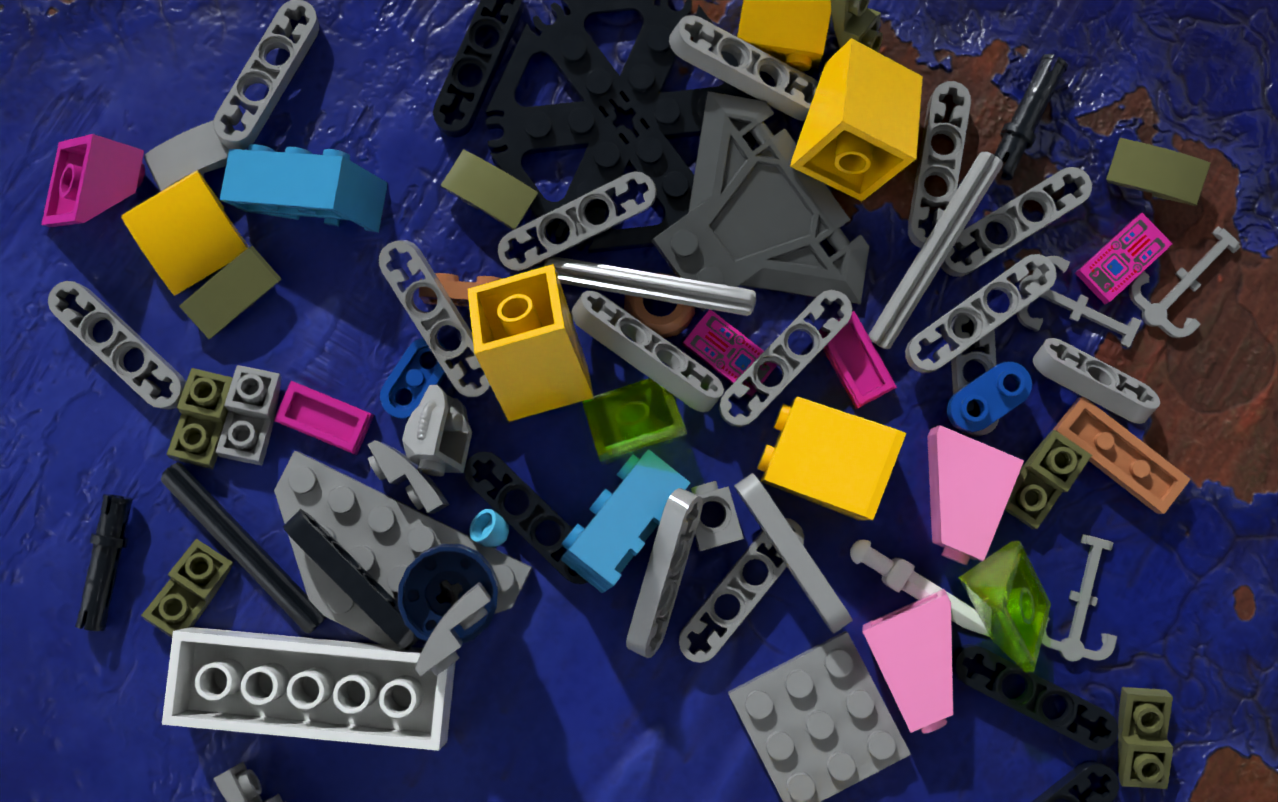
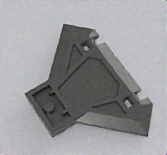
M708 91L688 214L653 238L652 243L679 278L733 287L741 285L815 298L824 291L836 290L845 294L852 304L860 305L869 253V245L862 235H859L850 242L840 229L850 218L827 186L790 167L797 144L786 129H783L776 135H773L764 121L770 118L774 112L766 101ZM749 132L759 145L753 151L743 138ZM825 238L835 251L830 257H828L819 244Z

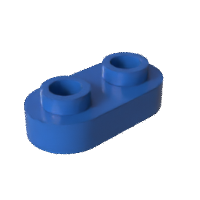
M424 338L417 339L408 347L385 381L380 392L382 407L388 414L398 419H409L412 412L419 406L429 385L439 386L446 376L438 361L431 369L423 367V358L428 354H433ZM438 341L443 348L447 349L445 345ZM404 390H410L412 401L408 405H400L398 401L399 394Z
M1003 362L990 368L950 398L947 405V416L950 423L956 429L966 433H973L987 428L1028 398L1032 389V380L1029 372L1022 365L1015 362ZM1006 376L1012 377L1016 382V388L1013 392L1006 390L1003 385V380ZM969 401H974L979 405L980 413L977 417H972L968 414L967 404Z

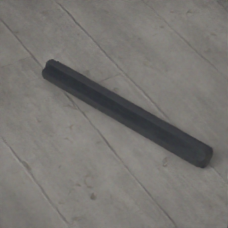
M181 463L171 465L162 473L161 482L305 633L313 632L324 622L326 617L309 601L307 594Z

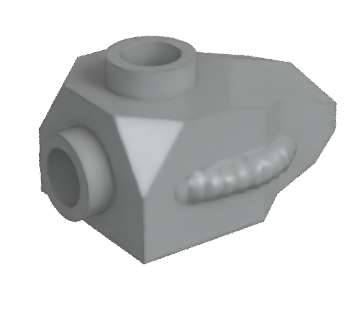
M429 385L419 406L408 419L402 438L406 457L418 465L417 470L431 476H444L445 472H464L472 437L466 407L460 400L448 396L440 386Z

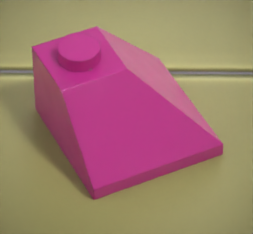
M95 134L59 142L41 225L57 227L85 223L136 193V189L141 185L145 176V165L142 163L144 150Z

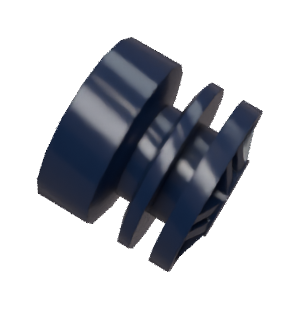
M444 543L424 551L406 568L398 586V607L404 624L417 638L427 642L439 621L455 604L450 598L442 600L439 597L443 590L441 582L447 580L451 585L459 583L462 589L458 593V599L480 582L491 597L490 602L484 605L488 614L466 630L462 628L460 623L454 627V630L463 641L462 644L474 640L489 626L497 609L498 581L492 565L479 551L463 544Z

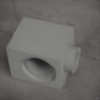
M713 481L691 488L693 494L702 497L703 505L706 502H716L724 510V520L715 528L705 526L699 519L694 536L698 551L744 539L729 486L718 489L717 482Z

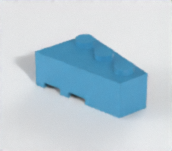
M250 144L248 150L229 149L220 200L245 212L299 220L300 216L325 218L324 223L333 226H339L340 219L350 220L364 227L365 231L379 233L388 183L350 161V155L339 150L324 149L323 155H317L298 147H286L285 152H275L274 149L267 146Z
M649 449L640 459L632 454L616 474L623 480L613 494L605 488L589 508L595 514L594 518L585 529L577 523L561 544L567 549V552L560 560L601 593L616 584L622 576L620 573L633 556L639 553L645 545L647 538L657 525L660 524L664 507L670 495L678 488L686 490L690 484L687 479Z

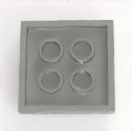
M847 631L728 691L783 802H821L911 755Z

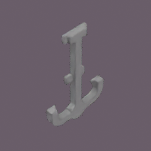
M1216 227L1212 234L1219 241L1189 272L1181 267L1175 273L1181 281L1159 303L1151 304L1142 296L1141 286L1149 283L1150 277L1143 271L1129 286L1130 299L1142 311L1143 322L1150 327L1158 326L1168 336L1173 338H1183L1191 335L1201 324L1195 318L1187 317L1184 327L1177 328L1167 319V309L1188 287L1195 292L1201 286L1196 280L1199 275L1226 247L1232 253H1235L1241 247L1239 242L1224 228Z
M1059 256L1047 257L1063 273L1068 269L1070 261ZM1036 268L1032 275L1022 279L1019 290L1021 291L1032 282L1036 281L1039 283L1038 279L1043 275L1042 272ZM1050 289L1039 296L1072 311L1069 317L1071 320L1078 322L1082 316L1123 335L1121 345L1130 348L1142 321L1133 317L1128 325H1125L1087 307L1086 304L1089 298L1083 295L1079 296L1077 302ZM1028 304L1016 313L1017 318L1023 326L1037 332L1040 330L1043 318H1031L1027 311Z
M1082 534L1081 543L1091 547L1080 592L1071 590L1069 599L1077 601L1069 637L1061 642L1049 638L1046 633L1047 624L1050 621L1049 617L1038 615L1035 624V635L1038 641L1048 648L1059 650L1060 655L1064 659L1073 662L1080 660L1082 657L1096 661L1104 660L1113 653L1117 636L1102 633L1103 646L1097 651L1085 649L1080 641L1088 605L1096 606L1098 600L1097 597L1091 596L1102 549L1111 551L1114 543Z

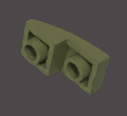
M831 0L832 20L839 48L843 47L852 38L878 52L883 39L882 32H879L881 12L867 8L870 0Z
M1119 138L1106 181L1109 184L1152 193L1153 197L1197 206L1211 162L1166 148Z
M464 149L440 185L441 188L476 210L480 209L512 230L517 229L538 195L537 191Z
M251 246L201 286L179 307L204 335L211 339L282 279L258 251Z
M191 368L177 405L181 416L167 451V456L170 459L214 469L218 457L216 448L228 414L224 404L233 379L232 377Z
M1052 430L1022 466L1005 511L1030 528L1038 529L1061 493L1069 491L1092 455L1056 430Z
M195 539L168 573L170 580L143 612L142 618L171 638L173 631L193 627L234 565L233 562L198 539Z
M1121 688L1118 720L1119 783L1122 786L1168 789L1173 746L1167 740L1173 696L1167 690Z

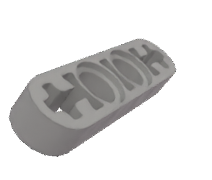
M290 0L279 8L217 111L213 120L214 130L221 143L228 149L244 150L255 142L319 32V21L316 11L307 1ZM304 16L307 24L299 23L293 31L290 20L298 21ZM291 34L293 36L295 43H293V41L289 39ZM282 48L287 50L290 56L284 64L275 66L266 61L267 54L273 49ZM255 83L265 84L269 88L267 96L260 101L247 99L245 92L250 85ZM238 105H241L246 110L244 115ZM241 119L245 130L243 132L235 130L230 135L226 126L228 124L236 126Z
M695 15L683 17L669 36L671 49L682 60L758 100L766 101L768 105L794 119L806 120L819 83L814 78ZM721 51L732 54L738 62V67L729 65L723 59ZM759 71L766 72L772 76L776 87L764 83Z
M946 81L940 84L930 96L927 105L908 221V236L911 242L919 248H922L927 237H925V230L918 228V225L923 224L928 218L929 208L944 207L945 210L957 191L971 106V95L963 84L956 81ZM946 94L952 95L953 103L959 104V106H956L951 112L949 123H940L945 116L946 105L939 101H942ZM937 134L949 136L954 143L953 152L948 155L937 154L931 146L932 137ZM931 175L942 177L947 184L946 194L941 197L929 195L924 187L925 179ZM940 208L933 215L932 224L934 227L944 212Z
M1077 167L1062 169L962 231L954 246L960 251L976 241L979 249L965 259L967 264L965 266L962 261L954 263L950 257L955 252L952 247L941 268L953 277L965 276L1077 208L1091 194L1092 182L1089 175ZM1074 182L1077 185L1078 189L1073 194H1067L1054 203L1051 195L1060 190L1065 183L1070 184ZM1034 200L1042 205L1044 216L1041 221L1031 222L1024 217L1022 205L1025 201ZM998 222L1006 228L1008 238L1004 244H993L987 239L985 234L987 224Z
M634 171L627 173L506 234L498 245L499 259L504 266L511 270L521 271L530 269L546 259L552 258L648 210L656 200V185L649 176L642 172ZM633 180L639 185L647 184L649 190L643 194L645 202L638 205L632 199L622 203L621 206L626 212L618 216L616 203L608 195V192L615 189L616 196L620 197L630 191L628 183ZM595 199L605 201L609 207V217L604 223L599 225H593L585 216L587 204ZM557 218L566 221L570 228V235L562 244L550 242L546 235V228L549 222ZM536 228L538 239L547 249V252L540 254V247L536 246L524 253L525 262L522 263L519 258L511 259L508 252L514 249L512 241L516 239L519 243L524 244L534 240L535 237L530 231Z
M398 240L387 244L379 255V266L386 280L455 389L467 397L482 395L490 387L485 374L479 379L481 386L477 387L474 382L466 384L462 377L467 373V370L462 361L453 366L449 360L458 357L469 347L473 354L465 358L467 363L473 370L481 368L474 354L472 332L425 256L414 243L408 240ZM395 249L400 254L410 253L412 259L407 262V267L413 276L417 275L420 271L425 275L424 279L413 282L406 290L401 282L410 279L403 268L394 270L391 266V262L395 259V254L393 253ZM419 287L431 288L436 293L437 305L433 311L423 312L415 306L413 296ZM451 325L460 331L462 338L461 344L457 349L447 350L439 344L437 334L442 326Z
M1031 254L1023 258L918 333L909 341L905 350V357L909 366L920 373H931L939 369L1033 302L1054 285L1057 276L1053 262L1040 254ZM1038 268L1043 275L1038 279L1039 283L1036 281L1032 282L1021 291H1018V288L1014 285L1029 273L1028 269L1032 271ZM991 290H1001L1008 296L1010 305L1006 312L997 313L989 308L987 295ZM965 315L972 320L974 332L970 338L962 339L953 333L951 322L955 316ZM940 328L941 334L936 332L935 329ZM943 336L947 344L934 352L933 358L936 362L933 363L929 358L921 361L917 356L921 351L919 342L921 341L925 346H928ZM949 345L954 347V351H950Z
M72 281L60 282L53 287L49 293L48 305L54 316L148 404L167 410L177 408L186 384V380L90 289ZM67 295L77 296L75 299L76 303L90 313L83 316L81 313L67 308L69 305L65 299ZM108 319L112 323L113 334L106 342L98 343L93 337V328L100 320ZM139 348L144 354V364L139 370L129 372L124 367V356L129 350ZM153 374L161 381L168 383L172 381L169 386L170 391L173 393L171 397H157L161 389L153 381L146 378Z
M828 290L818 295L726 390L719 403L720 415L726 423L731 426L742 427L754 421L848 323L852 315V305L845 294L836 290ZM835 301L841 307L837 312L841 319L838 321L833 317L830 318L820 328L821 331L827 333V336L822 338L817 328L805 322L804 319L809 316L814 323L824 312L821 303L825 302L827 305H831ZM795 331L808 333L813 342L811 351L805 355H798L792 352L788 345L790 334ZM771 362L780 367L783 375L780 384L774 387H767L759 381L757 372L763 363ZM749 379L754 389L766 395L767 398L764 402H761L756 395L747 405V409L750 412L749 416L745 417L740 413L733 417L728 412L732 407L728 399L731 396H734L736 399L742 398L750 389L742 383Z
M585 291L573 306L571 317L578 327L696 411L708 412L723 395V385L712 372L601 293Z
M752 473L735 484L734 487L832 633H836L853 620L847 609L758 478Z
M682 488L676 489L670 495L664 507L627 635L626 647L645 658H651L655 655L665 637L702 512V497Z
M785 518L801 543L804 544V534L800 525L792 519ZM763 530L680 632V649L687 659L702 663L713 658L787 567L783 560L776 567L768 556L757 552V548L761 543H763L767 550L772 546ZM776 551L774 556L781 558L778 552ZM759 559L767 566L768 574L765 581L761 584L750 585L745 581L742 572L744 565L749 560ZM723 594L734 595L740 604L738 614L729 620L718 617L714 610L717 598ZM707 612L714 623L726 628V630L719 636L715 629H713L706 639L710 648L706 652L702 649H697L693 653L689 650L691 641L687 636L692 631L696 634L702 633L708 624L700 620V618Z

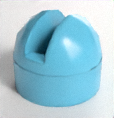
M484 509L473 519L469 531L470 537L473 541L484 547L495 548L507 540L509 525L497 512L492 509Z

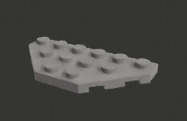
M298 451L293 452L274 489L284 524L300 509L307 512L397 602L398 586L406 568L424 551L444 543L466 545L479 551L492 565L498 581L497 609L494 614L513 608L533 568L495 548L484 547L473 541L469 535ZM289 536L308 599L323 616L383 646L400 647ZM447 580L442 581L443 590L439 597L442 600L450 598L453 603L459 600L458 593L462 586L459 583L451 585Z

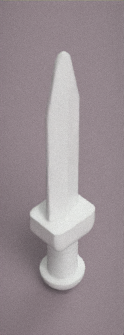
M858 540L850 549V556L854 563L859 564L862 562L880 573L883 583L898 593L903 590L917 600H920L943 590L913 571L915 566L901 558H893L891 560L870 547L871 541ZM946 591L951 601V621L965 629L991 638L997 637L998 632L973 607Z

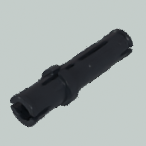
M1045 54L1041 57L1040 63L1011 122L1005 123L1001 130L1000 136L1002 140L994 155L1001 159L1003 163L1006 162L1000 178L1002 180L1013 179L1014 172L1025 149L1031 148L1035 141L1036 135L1034 131L1063 73L1068 68L1066 61L1058 57L1051 72H1049L1050 64L1054 55Z
M103 494L96 533H91L90 543L93 544L92 555L84 585L81 607L75 625L79 629L83 627L84 630L105 631L108 609L112 598L122 548H126L128 538L124 536L128 515L133 499L129 497L124 498V496Z

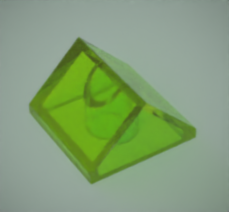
M650 378L582 401L602 465L684 439L687 436L686 427L673 394Z
M1011 541L961 575L959 579L991 640L1024 672H1034L1051 603L1021 542Z

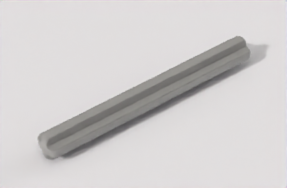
M981 152L977 156L868 336L874 344L887 350L892 347L1002 168V160L994 154Z
M555 256L546 259L544 262V267L554 264L561 284L745 316L751 315L756 305V292L750 289Z

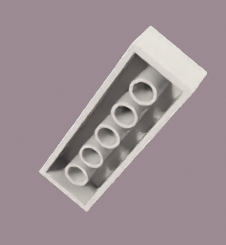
M198 627L184 628L173 631L162 725L439 751L447 743L455 663L438 675H435L430 669L422 676H419L415 666L423 648L411 647L409 650H405L401 647Z

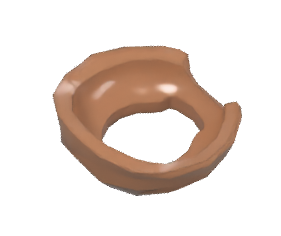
M656 273V274H662V275L672 276V275H669V274ZM625 295L624 310L663 338L680 334L688 327L695 315V307L677 304L675 310L669 315L663 317L654 316L645 309L642 297Z

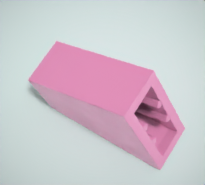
M939 425L931 428L927 436L932 543L944 548L942 556L958 563L967 565L969 559L984 561L1024 460Z
M945 589L863 625L862 632L910 733L921 729L923 734L938 730L947 724L946 718L953 715L951 601Z

